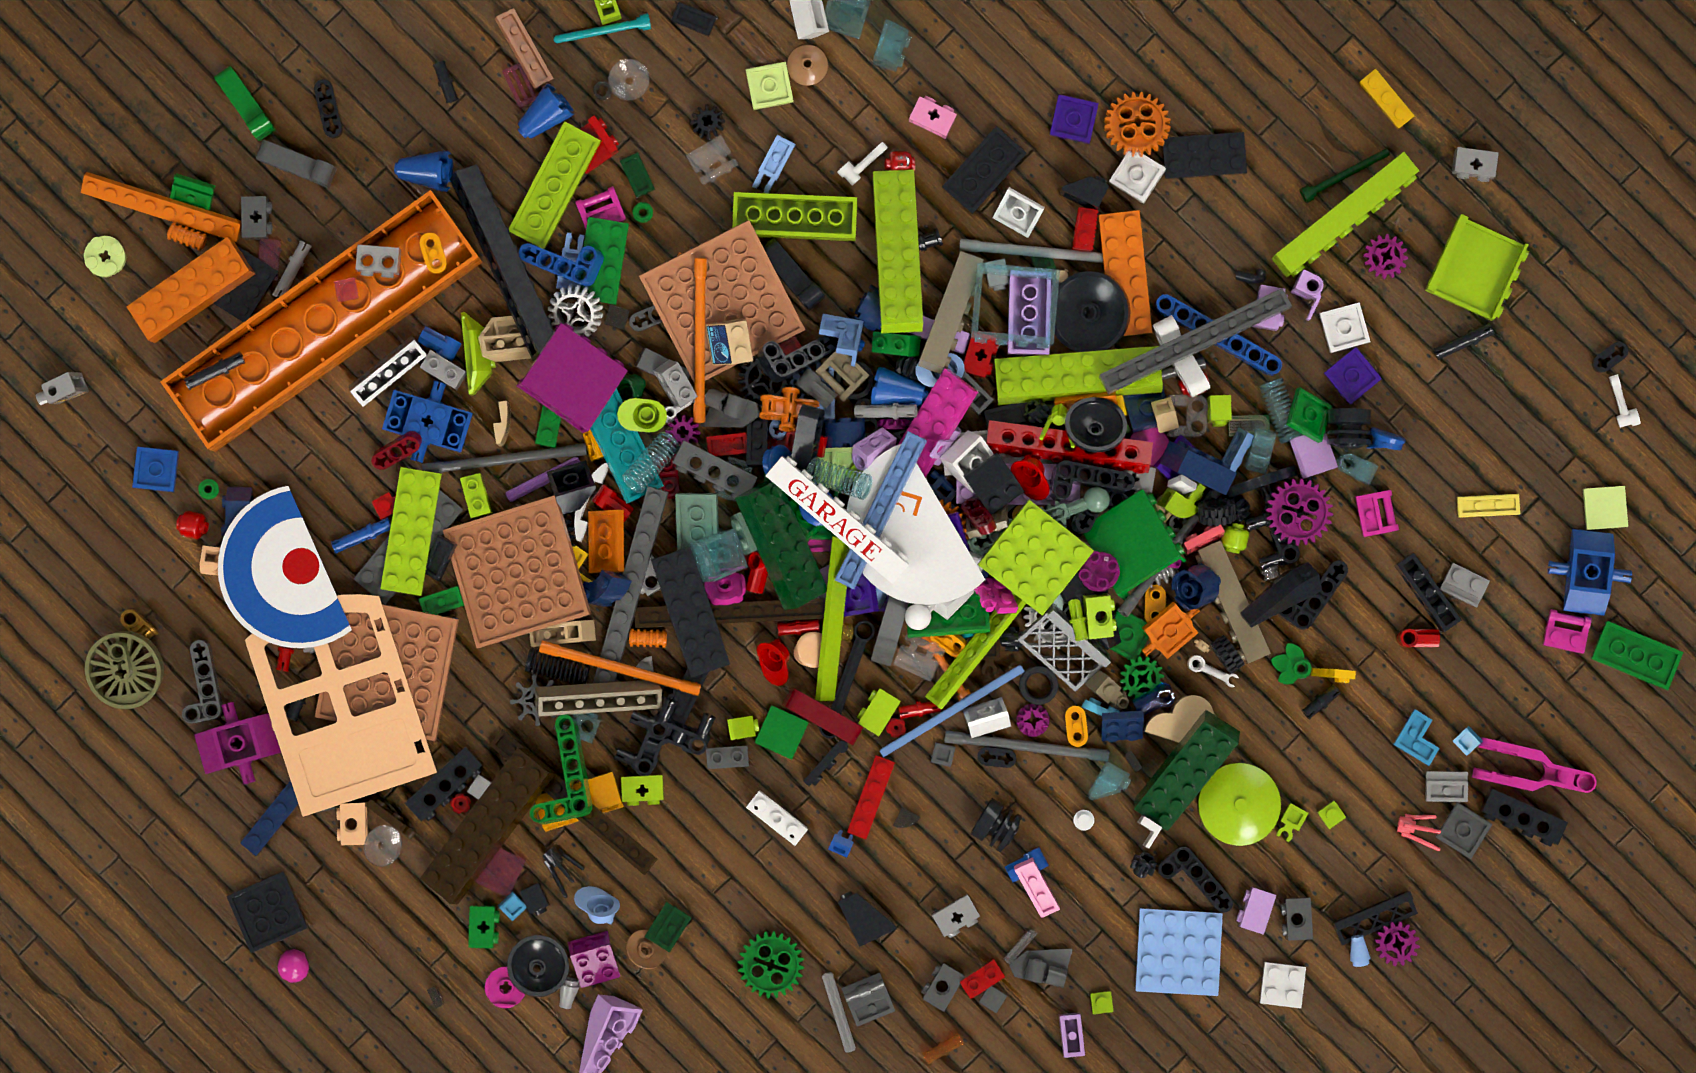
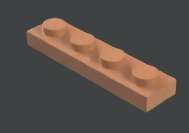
M513 8L496 16L495 20L534 90L552 82L554 78L515 9Z

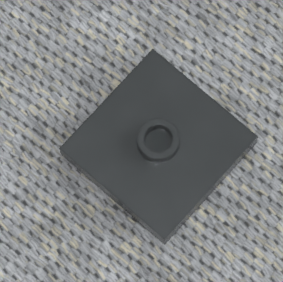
M1456 802L1440 828L1441 833L1436 834L1435 838L1471 859L1491 828L1492 823Z

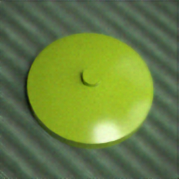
M1233 763L1218 768L1201 789L1198 797L1199 816L1207 831L1216 839L1236 846L1253 844L1266 837L1275 827L1281 810L1280 794L1272 778L1260 768L1245 763Z

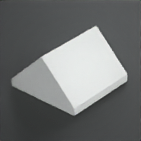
M1009 187L993 219L1028 238L1045 207Z
M1002 697L963 709L971 738L1011 726L1008 711Z

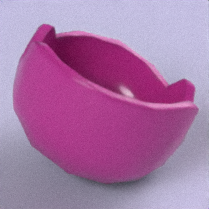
M292 949L280 955L278 972L282 979L295 983L300 982L307 976L309 963L303 952Z

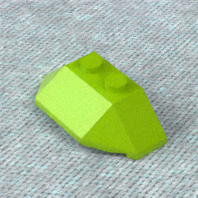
M461 312L468 393L470 396H473L493 374L496 362L482 357L478 337L484 327L467 313Z

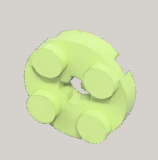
M95 237L88 243L85 249V265L97 276L110 277L123 269L126 263V252L122 244L113 237ZM108 251L110 259L102 262L100 254Z

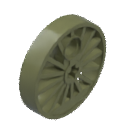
M117 631L102 637L91 647L85 661V676L91 691L103 703L118 709H133L148 702L158 691L164 676V664L157 647L148 638L132 631ZM115 637L116 642L112 644L110 638ZM133 640L139 642V645L132 654ZM102 643H104L108 649V652H106L99 646ZM116 646L122 648L123 654L117 652ZM145 646L149 652L134 661L142 647ZM95 653L99 654L107 661L95 659ZM151 655L155 661L154 663L137 665ZM93 665H97V666H101V667H105V668H109V669L94 671V670H93ZM156 668L157 674L143 671V669ZM112 674V676L103 680L99 684L95 678V676ZM142 677L156 680L155 685H152ZM115 679L107 692L101 688L106 683ZM119 683L118 694L111 695ZM139 684H141L148 690H143Z

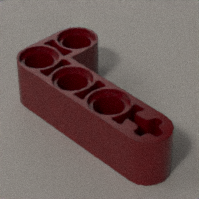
M791 687L782 703L784 707L853 746L863 730V727L793 687Z

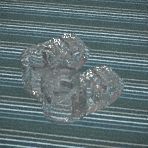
M1168 395V397H1171L1173 406L1186 407L1187 414L1186 426H1179L1177 429L1167 431L1166 436L1178 437L1182 435L1185 438H1199L1203 436L1208 427V402L1206 399L1199 395L1194 397L1190 395ZM1199 401L1203 406L1202 411L1195 412L1192 409V403ZM1193 422L1201 423L1202 430L1200 432H1194L1191 429Z

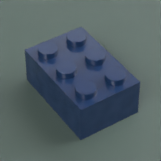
M1179 440L1177 444L1169 441L1159 461L1160 464L1224 495L1227 494L1237 474L1230 470L1231 465Z

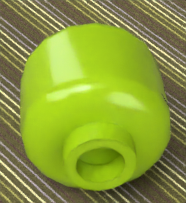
M1232 522L1231 526L1223 528L1225 532L1221 537V542L1225 551L1240 554V551L1246 549L1249 531L1243 529V524Z

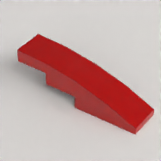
M776 430L775 434L778 435L779 432L783 433V431ZM747 433L706 437L708 453L716 457L747 454ZM769 434L768 449L778 445L785 446L786 437L782 440H774Z

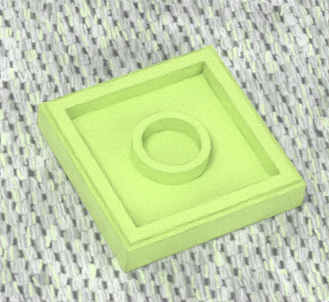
M786 62L746 69L753 110L794 103Z
M1625 486L1583 489L1586 530L1628 527Z

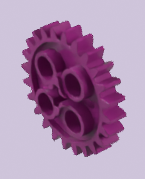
M1292 479L1291 486L1284 482V489L1278 486L1276 488L1278 494L1271 493L1274 501H1267L1268 504L1272 505L1271 508L1265 510L1271 513V516H1268L1266 520L1273 521L1269 528H1276L1273 533L1274 535L1281 533L1280 540L1287 537V544L1295 540V545L1298 546L1300 540H1302L1303 544L1307 545L1308 539L1314 543V536L1322 538L1320 531L1327 532L1328 529L1324 525L1332 523L1327 519V517L1333 516V513L1328 512V509L1333 507V505L1326 504L1330 497L1324 498L1322 496L1325 493V489L1320 492L1317 491L1319 484L1311 487V480L1306 485H1304L1303 479H1300L1299 484H1296V481ZM1289 494L1297 495L1298 502L1296 505H1291L1288 502ZM1310 500L1316 501L1318 505L1317 510L1314 512L1310 511L1307 507V503ZM1282 505L1292 509H1299L1301 507L1302 512L1315 515L1317 519L1314 520L1305 515H1301L1298 518L1296 512L1285 510L1282 508ZM1283 513L1290 514L1292 518L1290 524L1287 525L1281 521ZM1303 520H1308L1311 523L1309 531L1302 530L1300 525Z

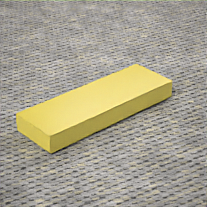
M1519 494L1457 497L1458 518L1520 515Z

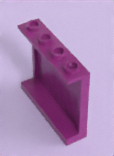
M560 323L554 327V333L525 377L520 379L516 386L576 429L585 433L590 430L628 370L624 368V364L619 360H612L608 357V353L605 350L591 345V341L587 337L579 336L573 332L574 329L570 325Z

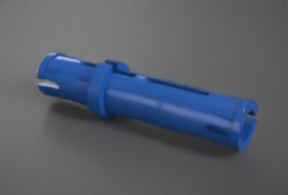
M386 517L379 522L366 524V527L331 541L332 547L337 554L371 538L375 539L378 535L390 530L391 522Z

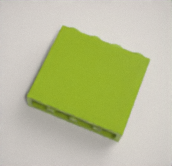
M1461 214L1456 220L1425 291L1493 321L1496 317L1499 318L1503 312L1504 307L1501 306L1504 298H1509L1512 292L1510 285L1513 280H1517L1521 272L1518 267L1521 261L1525 262L1529 254L1527 250L1528 244L1523 245L1468 220L1469 217Z

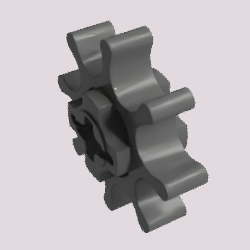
M533 674V684L530 688L523 687L520 682L516 683V687L522 690L523 695L519 700H510V703L522 704L524 712L518 716L519 720H523L525 715L530 713L536 718L535 725L540 726V716L537 714L535 703L527 702V700L535 697V687H540L537 684V675ZM550 680L545 687L552 686L554 681Z

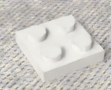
M1128 151L1109 180V183L1144 204L1166 168L1144 154L1140 157L1138 152L1132 157L1131 151Z
M1360 302L1319 314L1330 353L1370 343Z
M1264 962L1259 1003L1301 1008L1306 967Z

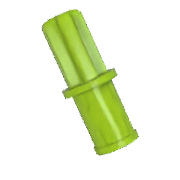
M1080 600L1068 601L1071 615L1070 624L1073 625L1075 641L1086 640L1089 637L1085 626L1086 617H1083Z

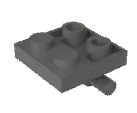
M880 972L841 988L857 1027L895 1011Z

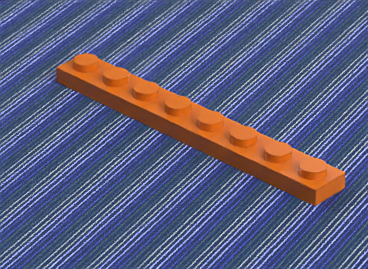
M89 172L84 174L81 189L83 194L218 237H228L234 240V242L239 240L242 227L241 220Z

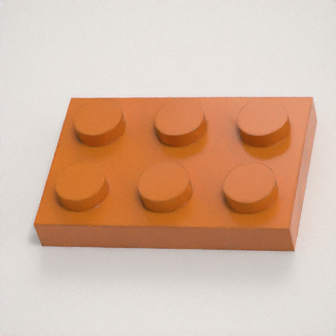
M624 510L588 511L589 573H600L601 570L624 572Z

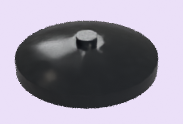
M1092 271L1074 274L1065 279L1053 294L1050 307L1052 329L1060 342L1073 351L1108 350L1115 346L1126 333L1131 314L1129 299L1123 287L1106 274Z

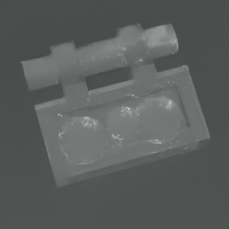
M721 135L686 155L696 174L702 170L705 172L706 175L699 178L702 185L716 181L717 177L724 173L732 172V169L738 166L735 158L728 162L726 161L725 157L730 155L731 151ZM720 161L722 166L711 171L709 166Z
M906 634L905 640L911 642L910 647L901 645L893 664L923 679L932 681L940 663L934 660L933 656L937 654L942 657L945 649L939 647V644L935 642L931 643L922 639V637L908 638V634ZM920 646L928 650L926 655L916 651L917 647Z

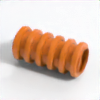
M173 222L168 229L167 239H173L174 242L179 241L180 244L185 243L187 247L191 246V248H197L198 251H201L206 244L207 234H201L200 231L195 232L194 229L189 230L188 227L183 228L181 224L177 226Z
M631 628L629 632L630 647H633V645L637 647L643 645V647L655 645L656 648H659V646L665 648L667 644L666 629H663V631H659V629H656V631H653V629H650V631H647V629L640 631L639 628L637 630Z

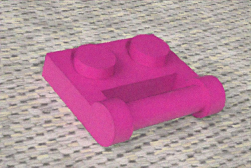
M613 186L609 187L607 191L585 200L579 199L575 201L585 228H587L588 217L618 222L627 221ZM609 198L613 201L609 205L586 213L585 208Z
M1391 490L1355 497L1363 537L1399 530L1390 497L1392 496ZM1380 498L1383 499L1388 523L1386 527L1382 525L1377 500Z
M1550 609L1543 645L1584 654L1592 618L1558 613L1557 610ZM1555 621L1582 626L1581 632L1555 627Z

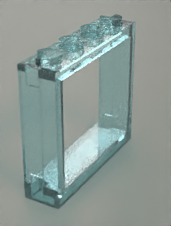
M977 263L970 339H975V342L987 343V340L995 341L997 345H1007L1008 342H1014L1018 347H1028V344H1037L1036 348L1049 349V346H1053L1060 270ZM983 274L1052 280L1048 337L978 331Z

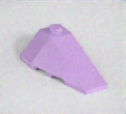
M598 994L590 1012L579 1073H602L611 1061L610 1056L616 1048H621L623 1038L628 1032L631 1034L636 1027L642 1013L640 1007L615 996Z

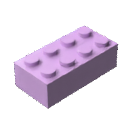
M1010 271L1007 355H1049L1051 272Z

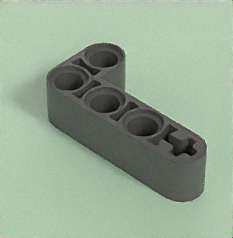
M266 140L262 141L255 158L260 162L330 188L337 170L335 166L327 162L312 159Z
M197 640L191 644L190 653L200 703L188 705L183 709L182 718L187 723L214 720L220 718L223 714L221 707L223 703L211 645L207 641ZM200 645L205 647V650L202 651L203 658L208 657V661L201 660L198 662V659H202L201 653L196 651V649H198ZM203 664H207L210 668L209 673L205 676L200 672ZM207 684H211L214 688L210 696L204 692ZM212 704L218 708V712L214 716H211L208 712V708ZM192 708L197 711V718L194 720L188 717V712Z

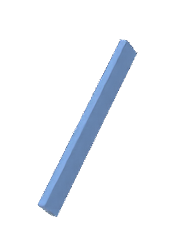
M909 431L862 523L864 526L867 523L877 531L875 535L879 538L927 440ZM850 548L835 580L855 589L867 562Z
M1018 665L880 749V753L883 757L887 756L1025 671L1021 665Z

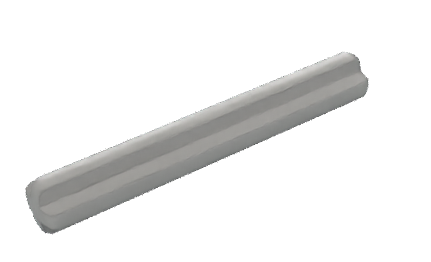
M825 973L822 975V979L845 1052H852L856 1047L833 973Z

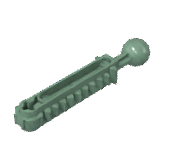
M1096 486L1088 489L1082 499L1068 504H1060L1058 501H1055V507L1048 504L1047 510L1042 506L1040 508L1058 523L1062 522L1066 526L1067 519L1074 514L1085 510L1095 513L1104 511L1109 505L1110 497L1104 488ZM1005 528L1001 531H994L981 537L969 539L970 551L978 555L985 554ZM989 535V539L992 542L991 544L989 542L983 543V548L975 546V544L978 542V538L986 540L988 539L987 536Z

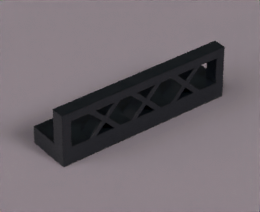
M1407 890L1332 922L1341 945L1351 942V937L1344 939L1340 931L1348 926L1355 928L1352 936L1363 935L1364 937L1383 929V925L1386 927L1390 926L1389 923L1391 921L1395 924L1398 921L1418 914L1411 892ZM1405 902L1409 903L1412 910L1406 914L1397 912L1399 905ZM1386 910L1393 912L1389 921L1383 922L1378 920L1380 913ZM1395 914L1401 915L1397 918H1394ZM1367 918L1374 920L1370 929L1364 930L1359 928L1361 921Z

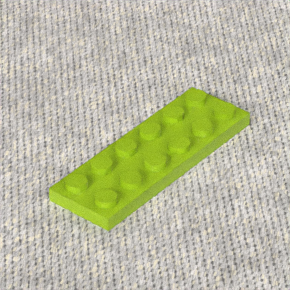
M564 121L509 227V232L542 249H546L601 140Z
M400 468L380 589L422 596L442 474Z

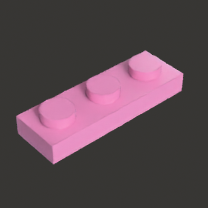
M1033 857L1014 866L1015 872L1041 918L1060 910L1059 904Z

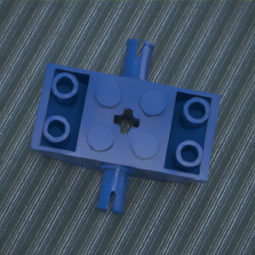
M433 381L430 397L427 399L393 390L382 429L401 436L409 431L420 434L422 444L418 451L412 454L411 460L423 463L427 446H430V444L462 452L473 413L442 404L441 399L447 384ZM431 417L430 419L433 421V424H429L426 427L424 420Z
M1572 529L1568 562L1549 561L1548 566L1556 567V569L1548 568V574L1566 575L1563 611L1604 616L1611 595L1612 581L1631 583L1632 578L1623 577V575L1632 576V570L1614 569V534ZM1589 567L1591 571H1594V574L1590 576L1586 573Z

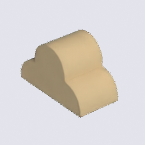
M1195 695L1184 696L1174 702L1169 713H1158L1151 716L1144 724L1143 732L1179 743L1205 710L1214 714V711L1206 699Z

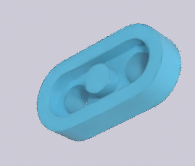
M1091 697L1089 701L1084 700L1082 708L1102 716V713L1120 712L1111 706L1108 709L1101 707L1102 702Z

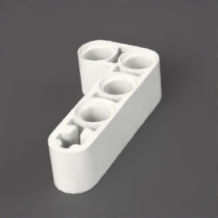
M1172 315L1153 324L1160 346L1181 336L1179 327ZM1193 355L1172 364L1191 397L1210 389L1209 382Z

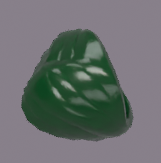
M636 374L625 375L617 387L622 401L624 402L632 398L642 399L644 388L647 385L646 380Z

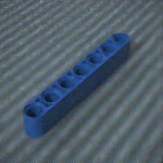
M1167 294L1161 295L1155 302V309L1159 314L1166 318L1172 315L1178 325L1189 331L1197 329L1195 327L1197 320H1203L1205 324L1214 321ZM1160 300H1168L1170 308L1167 310L1160 308ZM1179 310H1185L1188 313L1186 320L1178 318L1177 312ZM1238 334L1214 344L1266 375L1273 376L1281 370L1282 362L1277 356ZM1233 340H1237L1241 343V349L1239 351H1235L1231 348V342ZM1251 350L1258 352L1259 359L1257 361L1249 358ZM1272 360L1277 364L1275 371L1267 369L1266 364L1268 361Z

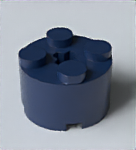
M871 284L868 287L871 292L868 291V293L864 294L855 310V314L858 316H854L852 319L863 321V327L874 332L881 329L879 288Z
M839 418L837 420L838 423H836V419L824 420V436L827 437L826 448L853 447L854 444L866 438L865 418H853V422H851V418Z
M1198 563L1176 573L1172 579L1171 587L1172 591L1175 590V599L1178 604L1187 610H1193L1213 602L1218 597L1221 579L1211 568Z

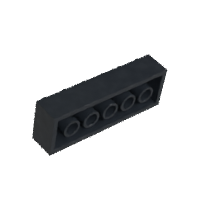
M688 546L650 559L690 677L692 678L730 665L691 547Z

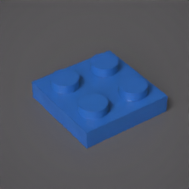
M137 447L132 488L175 492L179 451Z

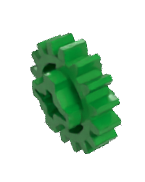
M1137 656L1136 662L1132 658L1129 659L1131 664L1123 665L1126 671H1120L1124 678L1120 679L1119 682L1125 683L1122 690H1129L1127 693L1129 697L1135 694V700L1142 696V699L1146 701L1147 695L1154 698V691L1160 693V690L1157 688L1158 685H1164L1160 678L1165 676L1164 674H1159L1162 667H1155L1157 663L1155 660L1149 663V657H1145L1144 661H1142L1141 656ZM1138 665H1146V667L1140 670L1134 668ZM1153 671L1155 674L1154 683L1151 681V674L1153 673ZM1129 674L1132 675L1133 679L1131 686L1128 681ZM1139 674H1140V675L1146 674V675L1144 676V678L1146 679L1145 682H1142V681L1139 682V678H1138V675H1139ZM1142 687L1149 688L1145 692H1137Z

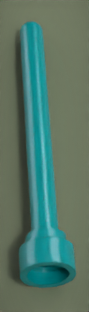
M640 14V17H636V20L556 35L554 42L562 43L633 28L643 29V31L651 29L649 14Z

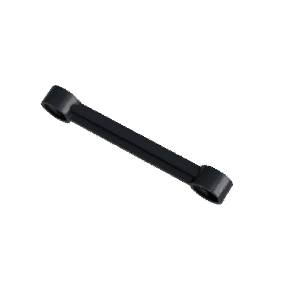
M860 621L854 628L856 638L837 688L835 701L832 702L830 708L840 715L845 706L867 641L872 639L875 633L874 626L868 621ZM867 624L871 631L870 637L862 638L858 633V626ZM820 727V732H821V734H822L824 737H826V738H834V737H836L835 735L829 736V735L824 731V729Z

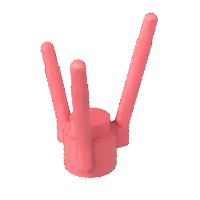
M1405 814V817H1399L1397 832H1400L1401 836L1408 837L1429 848L1440 851V847L1410 834L1414 833L1415 829L1440 834L1441 830L1416 825V821H1413L1436 819V815Z

